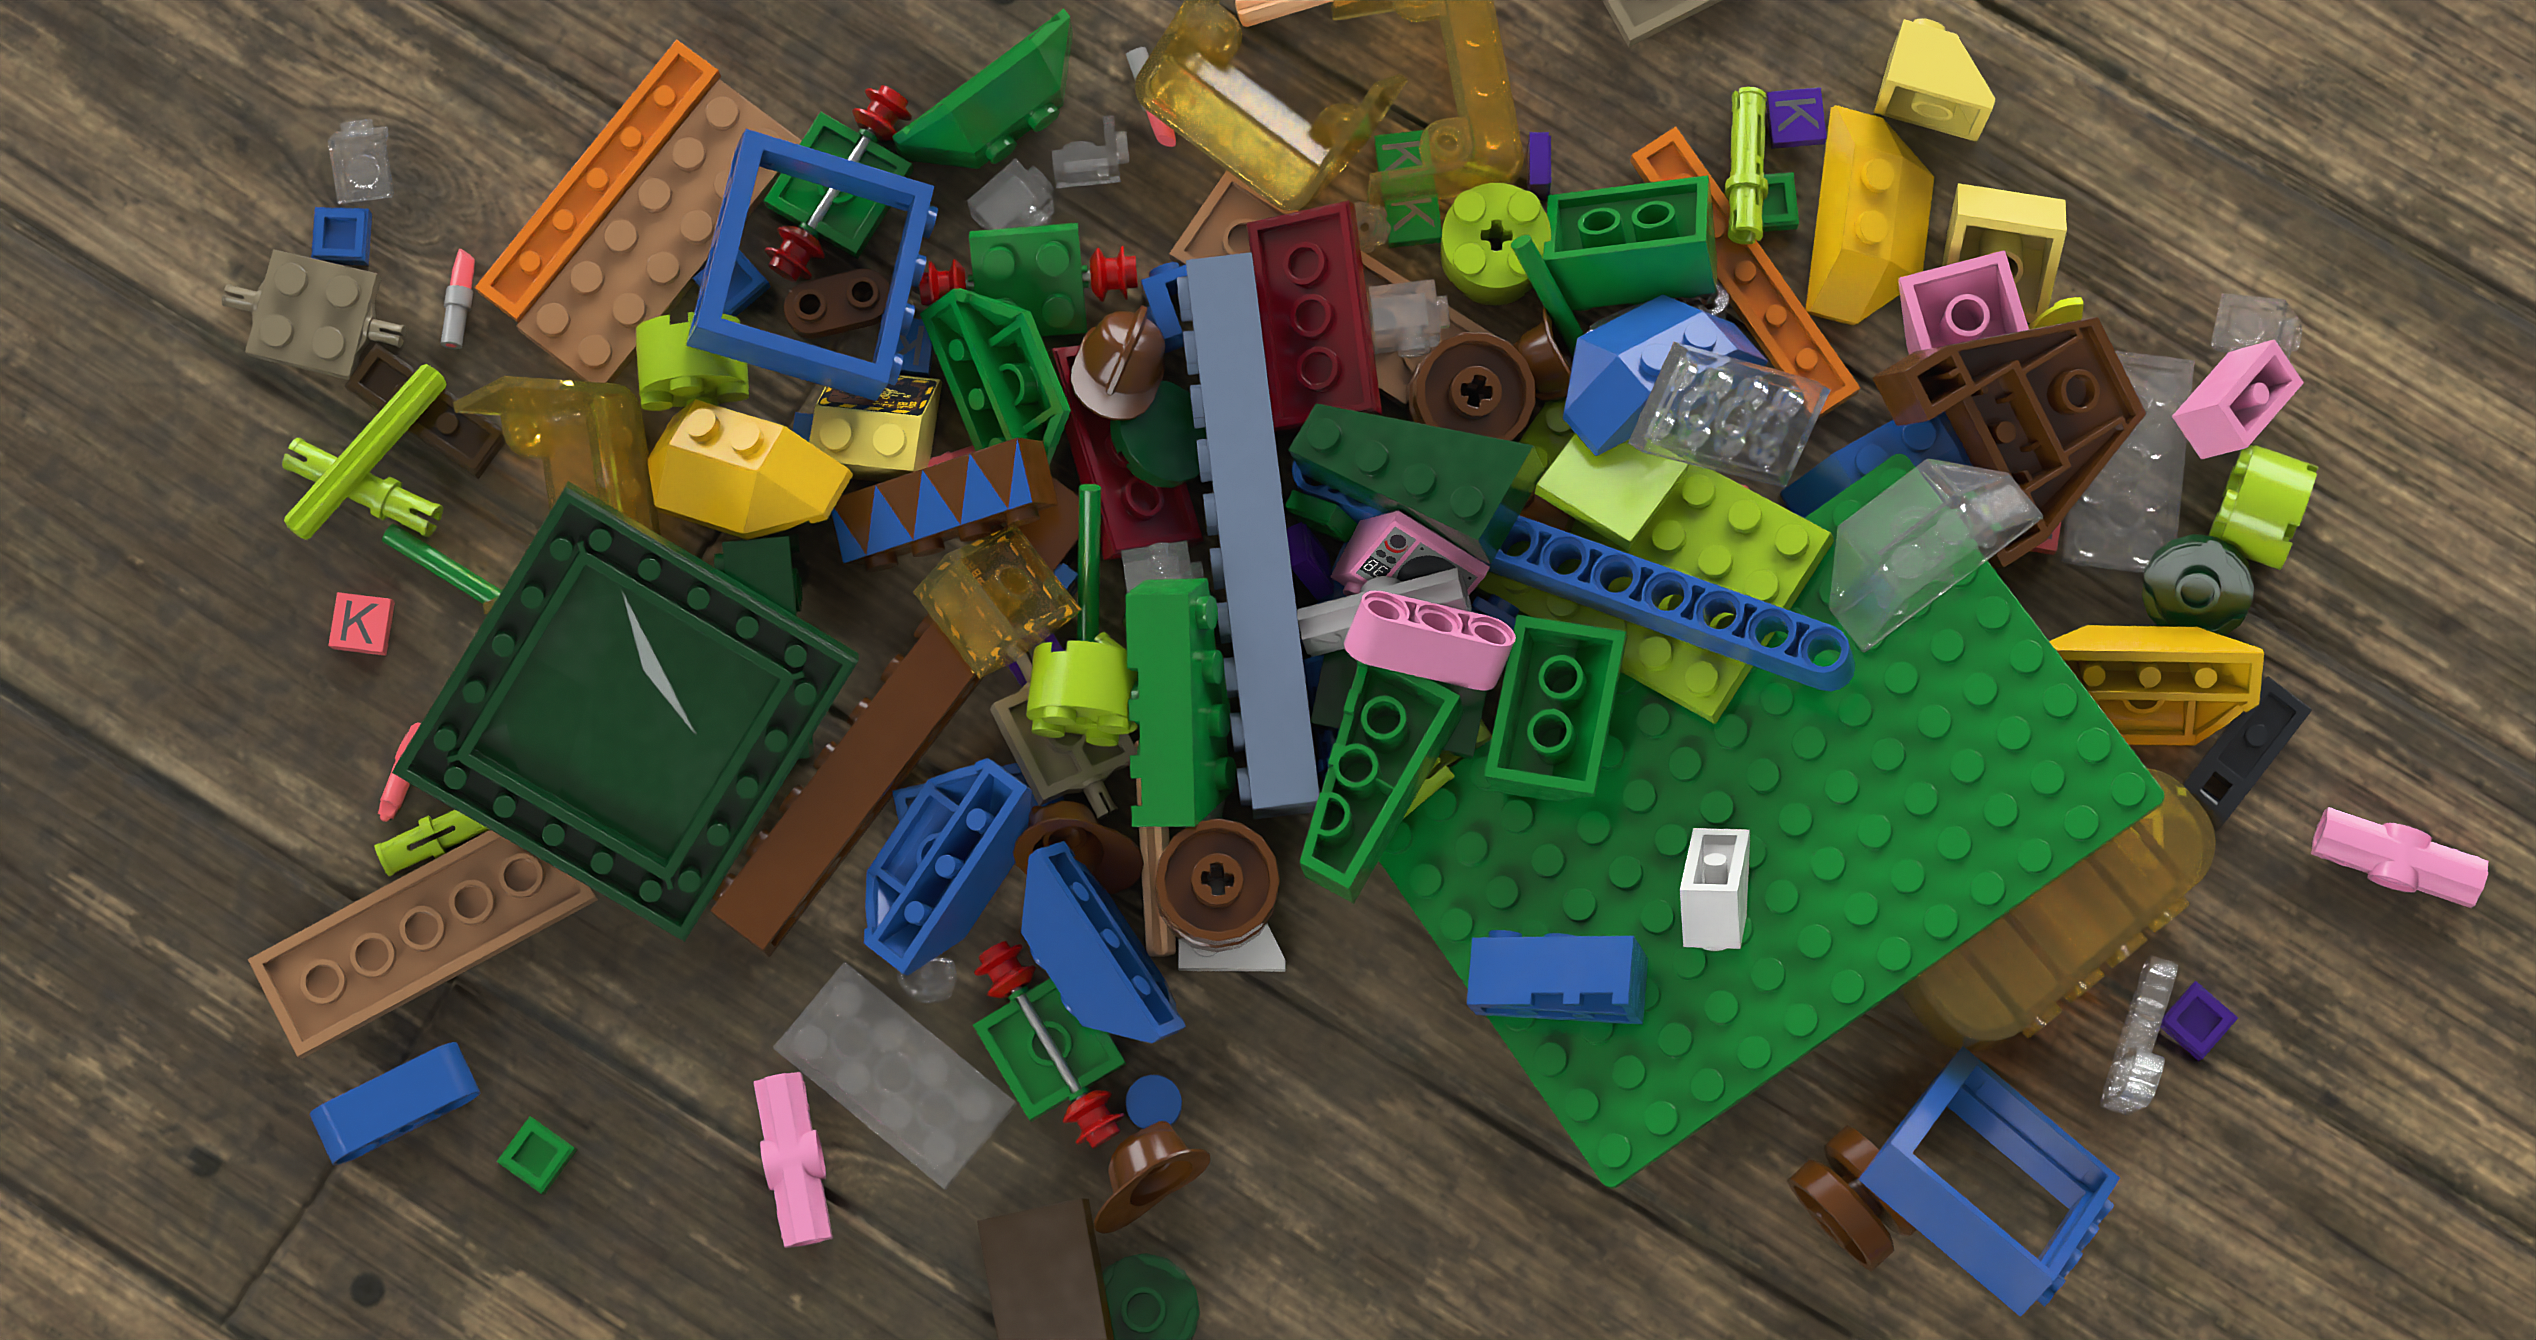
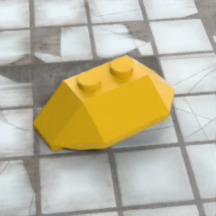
M1837 105L1830 109L1805 310L1809 315L1853 326L1900 295L1898 283L1900 277L1923 272L1934 176L1884 118Z
M696 399L672 417L647 459L654 504L659 512L747 540L788 530L808 520L811 524L827 520L853 476L847 467L783 425Z
M2086 625L2049 641L2128 745L2195 746L2228 725L2243 711L2247 713L2259 705L2264 662L2263 649L2199 627Z

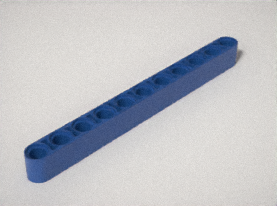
M1293 462V479L1301 493L1337 504L1357 524L1360 520L1384 514L1324 484L1312 486L1313 479L1303 475L1296 462ZM1520 515L1492 563L1489 564L1477 558L1490 566L1488 571L1819 690H1839L1847 685L1854 676L1856 666L1848 639L1841 630L1832 625ZM1521 541L1531 543L1528 550L1522 555L1515 557L1507 555L1508 550L1515 543ZM1566 560H1581L1580 566L1573 573L1566 575L1557 573L1559 566ZM1630 577L1632 579L1629 587L1622 592L1614 593L1607 591L1610 583L1616 578ZM1680 595L1684 597L1680 606L1674 610L1664 611L1658 609L1661 601L1667 596ZM1731 613L1736 616L1733 623L1727 628L1713 629L1709 627L1713 618L1719 614ZM1780 631L1788 634L1785 642L1778 647L1768 648L1761 645L1764 637L1771 632ZM1836 650L1841 653L1839 659L1830 666L1822 667L1813 663L1815 657L1822 651Z

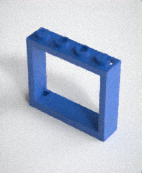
M745 129L734 151L686 346L876 401L888 384L895 385L897 383L902 368L903 355L895 352L899 335L907 336L914 316L915 305L907 303L911 286L916 288L919 286L926 265V256L920 255L919 250L922 237L929 239L937 217L938 208L930 205L934 186ZM759 166L908 211L872 363L722 319Z
M1962 1046L1930 1082L1858 1180L2021 1317L2036 1300L2043 1306H2046L2054 1294L2066 1282L2064 1277L2077 1264L2083 1255L2081 1251L2100 1229L2097 1225L2114 1207V1204L2107 1198L2120 1177ZM1946 1106L2070 1209L2038 1259L1913 1154V1151Z

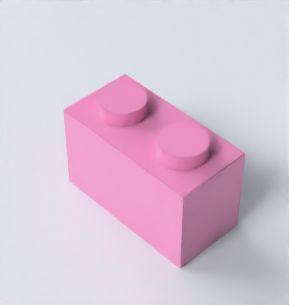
M2275 339L2228 352L2172 415V418L2201 459L2249 447L2304 382Z

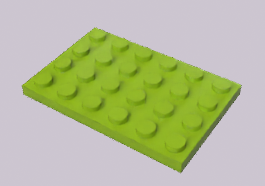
M1566 398L1545 402L1519 441V443L1534 445L1545 469L1544 472L1549 469L1575 434L1563 419ZM1644 433L1641 434L1689 462L1687 473L1629 551L1575 519L1571 534L1790 610L1834 542L1831 532ZM1526 541L1517 542L1510 547L1507 555L1513 557L1520 556L1528 550L1531 543ZM1566 560L1559 566L1557 573L1564 575L1573 573L1580 566L1581 560ZM1489 571L1474 589L1488 598L1492 593L1506 600L1519 609L1518 615L1626 631L1628 636L1621 672L1716 724L1753 667L1752 665ZM1630 577L1616 578L1610 583L1607 591L1614 593L1622 592L1629 587L1632 579ZM1680 595L1667 596L1661 601L1658 609L1664 611L1674 610L1680 606L1684 597ZM1731 613L1719 614L1713 618L1709 627L1713 629L1727 628L1733 623L1736 616ZM1775 632L1766 635L1761 645L1766 647Z

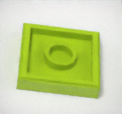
M1575 433L1539 480L1534 494L1629 551L1687 473L1689 462L1641 433L1595 456Z

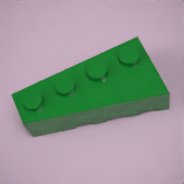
M1208 578L1144 580L1125 595L1127 668L1131 671H1138V680L1134 683L1131 697L1128 699L1129 721H1134L1137 725H1140L1137 755H1130L1131 778H1141L1142 806H1131L1132 827H1195L1233 792L1237 778L1236 764L1234 759L1228 755L1226 738L1230 730V712L1228 706L1222 704L1220 682L1224 675V659L1221 651L1216 650L1214 628L1218 619V608L1215 598L1210 596Z
M1357 661L1358 667L1352 688L1349 689L1344 706V716L1337 740L1333 744L1328 761L1329 767L1322 792L1319 793L1300 859V865L1305 878L1353 904L1464 714L1461 696L1434 681L1370 666Z

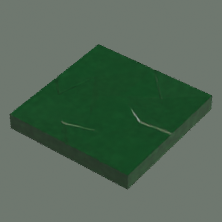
M568 481L408 743L392 773L685 942L859 661V653Z

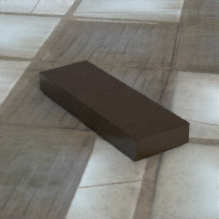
M376 343L344 387L350 393L380 412L417 370ZM445 389L407 430L477 479L481 477L510 437V434L505 429Z

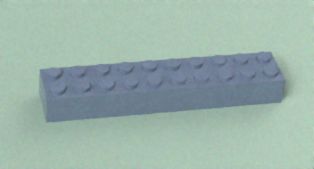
M1252 252L1186 260L1187 277L1177 278L1181 321L1193 322V330L1183 332L1188 375L1199 374L1200 379L1199 385L1190 386L1194 427L1206 428L1207 439L1196 440L1201 482L1212 481L1213 493L1203 494L1208 536L1219 535L1220 548L1210 549L1214 590L1225 589L1227 602L1217 603L1221 644L1232 643L1234 656L1223 658L1227 697H1239L1240 712L1230 713L1234 753L1245 751L1247 767L1237 768L1241 807L1252 806L1253 819L1310 813L1315 810L1319 797V787Z

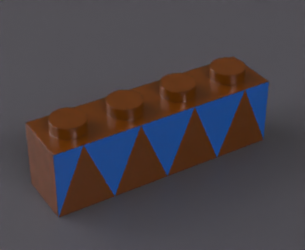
M1017 437L840 496L832 510V516L843 563L865 565L867 572H877L899 565L897 557L911 552L913 557L929 556L945 550L944 542L959 537L961 542H969L986 538L993 534L992 526L1007 522V525L1010 527L1035 522L1040 519L1039 511L1056 506L1058 503L1043 441Z

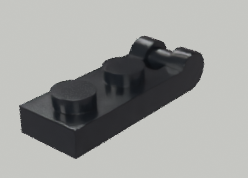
M2267 676L2261 683L2259 705L2247 713L2243 711L2230 722L2172 798L2186 808L2190 804L2205 816L2203 822L2217 832L2308 717L2312 709ZM2211 776L2229 788L2220 800L2203 787Z

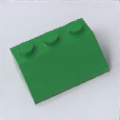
M1708 175L1548 195L1547 217L1551 228V240L1544 242L1543 260L1571 310L1585 311L1593 307L1626 303L1641 304L1651 301L1662 294L1671 298H1694L1702 294L1716 293L1717 251Z
M1517 615L1514 626L1515 643L1507 661L1484 777L1493 790L1500 793L1543 800L1596 797L1628 634L1626 631Z

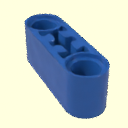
M452 1042L432 1049L325 1102L312 1110L309 1115L332 1165H340L356 1159L467 1104L478 1097L481 1092L458 1043Z

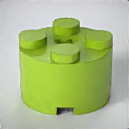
M1488 183L1463 191L1456 197L1443 223L1440 258L1445 275L1450 282L1464 293L1463 295L1480 304L1503 305L1515 302L1533 288L1511 248V243L1522 235H1530L1543 258L1544 242L1551 240V228L1547 214L1537 196L1530 191L1510 184ZM1489 238H1499L1501 244H1503L1502 250H1491Z
M688 312V322L670 325V315H664L649 319L636 328L639 396L641 397V408L644 410L660 411L672 407H686L695 399L716 406L724 402L746 400L749 398L748 365L738 360L686 346L694 312ZM722 314V319L740 324V320L735 316Z
M2249 445L2248 448L2241 449L2236 464L2233 466L2222 495L2224 497L2222 505L2215 516L2208 536H2215L2235 546L2246 559L2281 570L2293 544L2289 542V539L2293 538L2297 526H2300L2316 480L2318 466L2258 445Z
M1067 641L1066 651L1051 652L1052 642L1042 643L1034 648L1026 713L1027 718L1032 721L1031 732L1033 734L1048 738L1063 737L1065 732L1086 734L1085 741L1090 744L1116 746L1119 744V735L1128 734L1137 729L1138 725L1134 721H1129L1128 699L1131 697L1134 683L1138 680V671H1131L1127 668L1126 649L1088 641Z

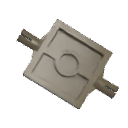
M273 249L265 280L258 288V291L227 284L224 292L229 296L222 295V305L224 307L228 306L252 312L253 324L245 350L247 355L347 380L356 371L360 356L369 345L370 340L401 348L404 340L400 336L405 337L406 335L405 325L376 319L375 301L382 279L377 273Z
M1033 646L1021 656L1013 657L1027 683L1019 692L994 702L990 711L1025 780L1032 789V793L1039 806L1066 794L1084 792L1096 818L1102 820L1105 816L1109 817L1118 811V807L1112 800L1104 781L1111 774L1130 766V755H1137V750L1128 734L1119 735V744L1116 746L1090 744L1085 741L1086 734L1065 732L1064 736L1060 738H1048L1033 734L1031 732L1032 721L1026 716L1035 648Z

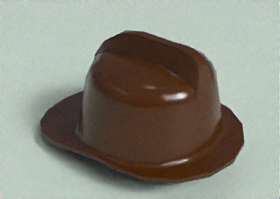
M1143 305L1135 313L1117 311L1105 316L1098 326L1091 328L1084 336L1073 363L1070 382L1074 394L1085 408L1100 417L1120 421L1132 420L1144 414L1152 404L1165 371V338L1161 330L1152 321L1147 319L1148 308Z
M1544 307V321L1524 333L1515 342L1513 347L1526 359L1534 377L1535 399L1549 402L1567 398L1573 358Z
M1058 801L1046 806H1033L1029 815L1028 828L1018 837L1013 849L1016 866L1027 874L1030 854L1037 849L1065 841L1075 855L1073 858L1090 870L1108 894H1115L1131 887L1140 878L1144 866L1141 850L1131 838L1118 831L1101 826L1096 815L1086 805L1076 801Z
M1158 1121L1126 1138L1118 1145L1111 1157L1108 1172L1114 1194L1098 1211L1094 1220L1095 1230L1102 1234L1115 1232L1141 1217L1167 1195L1179 1190L1202 1174L1210 1164V1153L1204 1149H1189L1166 1121Z

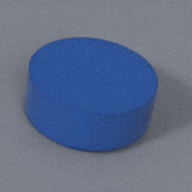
M1148 1075L1138 1079L1130 1087L1126 1097V1109L1131 1121L1142 1130L1158 1121H1166L1173 1126L1181 1114L1182 1099L1177 1086L1171 1080L1160 1075Z

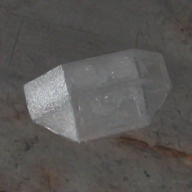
M1927 458L1838 525L1829 609L1865 653L2043 519V514L2009 473Z

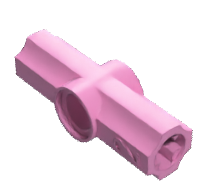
M2329 807L2324 810L2312 840V855L2368 873L2367 878L2379 885L2403 892H2416V890L2469 908L2476 905L2488 876L2489 861L2431 842L2432 837L2423 831L2396 823L2380 825Z
M801 1072L783 1073L754 1081L764 1140L760 1142L762 1162L768 1187L770 1190H774L777 1218L784 1247L806 1246L833 1239L822 1182L823 1179H826L824 1157L818 1132L812 1128L809 1112L810 1106L807 1101L803 1075Z

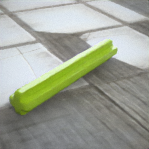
M428 364L421 365L285 516L284 522L294 534L304 540L310 539L445 389L446 381L436 369Z

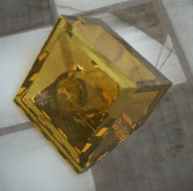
M1009 526L947 553L913 591L931 618L936 621L959 651L964 661L979 678L1015 662L1082 610L1017 526Z

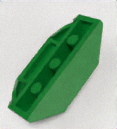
M1063 8L1050 18L1049 21L919 118L894 134L892 137L899 156L913 162L979 169L988 161L996 164L1005 159L1016 148V140L1031 129L1038 132L1049 126L1060 113L1058 109L1064 103L1073 36L1071 19Z
M962 288L952 289L922 311L920 316L975 451L1017 437L1038 440L1044 443L1048 465H1050L1071 409L1031 312Z

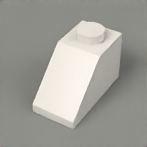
M1693 828L1680 887L1683 947H1697L1709 951L1741 948L1747 917L1750 830Z

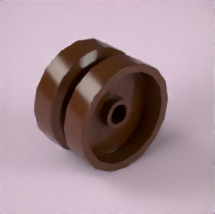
M1463 332L1442 341L1414 368L1406 388V415L1410 422L1512 441L1526 427L1535 405V380L1526 359L1508 341L1489 333ZM1462 390H1469L1476 396V405L1474 407L1467 404L1469 396H1461Z
M1212 819L1199 822L1195 827H1187L1172 838L1159 859L1155 879V893L1160 916L1174 936L1192 948L1222 952L1240 948L1261 934L1273 916L1280 879L1275 856L1260 835L1242 823ZM1214 879L1222 880L1227 885L1224 887V895H1212L1211 886L1207 884Z
M1846 1125L1824 1145L1825 1156L1833 1170L1821 1162L1810 1159L1787 1182L1798 1200L1820 1228L1860 1265L1873 1271L1895 1251L1893 1240L1885 1226L1893 1232L1907 1237L1912 1235L1917 1229L1858 1180L1879 1152V1149L1857 1130Z

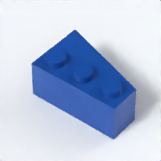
M1492 930L1489 931L1488 937L1472 938L1466 1005L1475 1015L1643 1025L1648 957L1634 936H1574L1549 933L1545 934L1544 937H1522L1521 933L1514 931Z

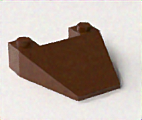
M2098 317L1915 351L1872 377L1896 426L1929 421L1945 411L1988 495L1987 498L1956 516L1955 519L1993 569L2004 568L2048 539L2146 415Z

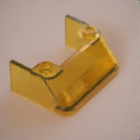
M1185 0L1137 75L1135 92L1138 101L1147 111L1277 208L1292 211L1309 205L1365 146L1408 79L1399 73L1375 82L1359 107L1350 103L1333 104L1325 108L1314 124L1311 125L1230 65V62L1241 46L1242 30L1235 16L1219 5L1220 0Z
M1332 0L1331 14L1333 21L1396 11L1402 18L1414 22L1439 19L1458 117L1437 120L1423 131L1419 144L1422 165L1369 173L1368 211L1385 209L1386 205L1438 197V200L1453 198L1463 191L1482 184L1505 183L1513 185L1518 180L1523 168L1524 153L1493 0Z
M503 376L453 402L455 413L500 415L503 436L511 450L524 458L542 459L550 510L567 482L570 481L661 536L658 513L654 504L648 470L649 455L642 410L637 397L627 387L615 383ZM497 597L483 603L484 614H488Z

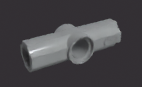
M1454 568L1404 582L1389 576L1375 577L1368 580L1361 587L1358 594L1297 609V619L1306 652L1311 657L1345 649L1344 641L1362 596L1369 591L1388 592L1472 612L1462 571Z

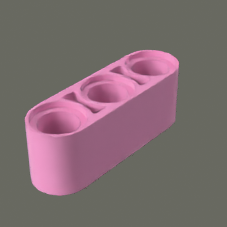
M1369 591L1362 596L1346 635L1344 647L1354 659L1370 666L1471 689L1490 690L1496 686L1515 643L1516 636L1506 623L1487 615L1388 592Z

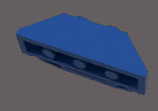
M1662 294L1578 337L1563 419L1592 453L1598 456L1766 367L1768 360L1734 323Z
M1944 411L1929 421L1896 426L1894 420L1884 424L1831 454L1782 490L1780 496L1789 511L1805 518L1895 454H1904L1910 459L1953 517L1980 502L1983 485Z
M989 758L978 761L975 765L959 768L928 779L867 870L865 902L867 928L864 929V944L902 974L908 976L963 940L1015 864L1013 849L1018 837L1028 828L1032 789Z
M1061 841L1037 849L1030 854L1021 933L1030 946V952L1034 961L1042 969L1046 970L1061 993V1000L1065 1008L1084 1027L1148 1043H1155L1186 1027L1185 1022L1177 1012L1176 1002L1166 980L1106 889L1084 864L1073 858L1075 855L1066 842Z

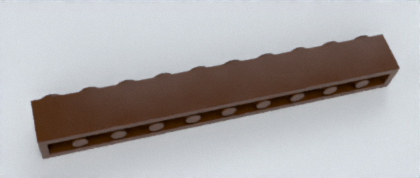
M1053 477L1052 481L1058 505L1039 511L1040 519L1029 524L1013 527L1008 525L1003 527L1001 524L996 525L992 529L993 534L985 538L980 548L983 552L1003 536H1010L1045 582L1059 564L1062 565L1064 563L1069 567L1078 555L1079 496ZM998 572V575L1006 584L1003 587L999 580H997L1003 588L1001 591L1002 596L1015 598L1025 613H1028L1016 598L1019 592L1018 586L1011 583L1006 577L1009 582L1007 583ZM954 580L947 590V594L951 598L939 614L932 610L924 617L914 633V637L918 639L916 644L906 657L899 653L891 660L880 678L885 684L872 700L865 697L858 703L847 720V724L851 728L839 744L831 741L825 746L813 764V767L818 770L805 788L798 784L792 789L780 806L779 811L784 814L771 832L764 828L754 838L745 854L750 858L737 876L732 872L729 873L712 897L716 904L710 911L716 918L768 957L776 950L893 797L892 791L899 789L1001 656L999 651L1006 648ZM1009 585H1011L1012 587L1016 586L1017 593L1015 595L1013 594L1012 596H1008L1009 590L1005 588L1008 586L1009 589L1012 590Z

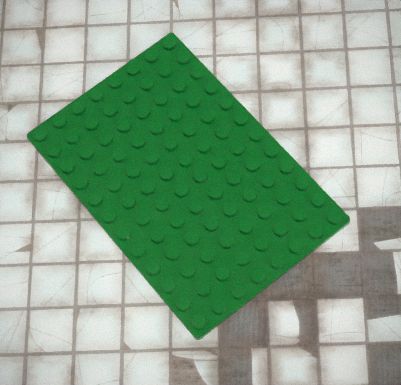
M1904 454L1891 456L1804 518L1831 532L1834 542L1790 608V611L1832 625L1844 633L1848 639L1856 666L1854 676L1847 685L1834 691L1819 690L1753 666L1716 724L1620 671L1596 797L1543 800L1495 792L1484 777L1491 744L1490 739L1475 750L1473 759L1463 758L1449 768L1455 777L1447 781L1401 821L1379 859L1385 871L1467 989L1472 938L1488 937L1489 931L1492 930L1514 931L1521 933L1522 937H1544L1545 934L1549 933L1574 936L1635 937L1648 957L1643 1025L1486 1015L1595 1174L1607 1188L1614 1189L1625 1183L2164 803L2165 795L2161 786L1917 468ZM1775 631L1766 647L1774 648L1780 646L1785 642L1788 634ZM1836 650L1822 651L1815 657L1813 663L1822 667L1830 666L1839 659L1841 653ZM1693 828L1750 830L1747 917L1740 949L1727 948L1720 951H1709L1697 947H1683L1680 887Z

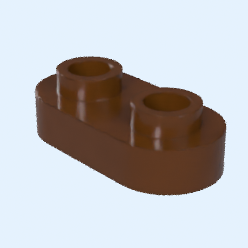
M857 269L802 282L793 287L786 296L784 302L785 317L789 326L796 334L808 339L822 338L872 326L882 320L890 287L880 273L871 269ZM868 287L872 289L873 296L866 302L855 300L854 294L859 288ZM817 300L821 305L816 313L808 315L801 311L802 305L806 301Z

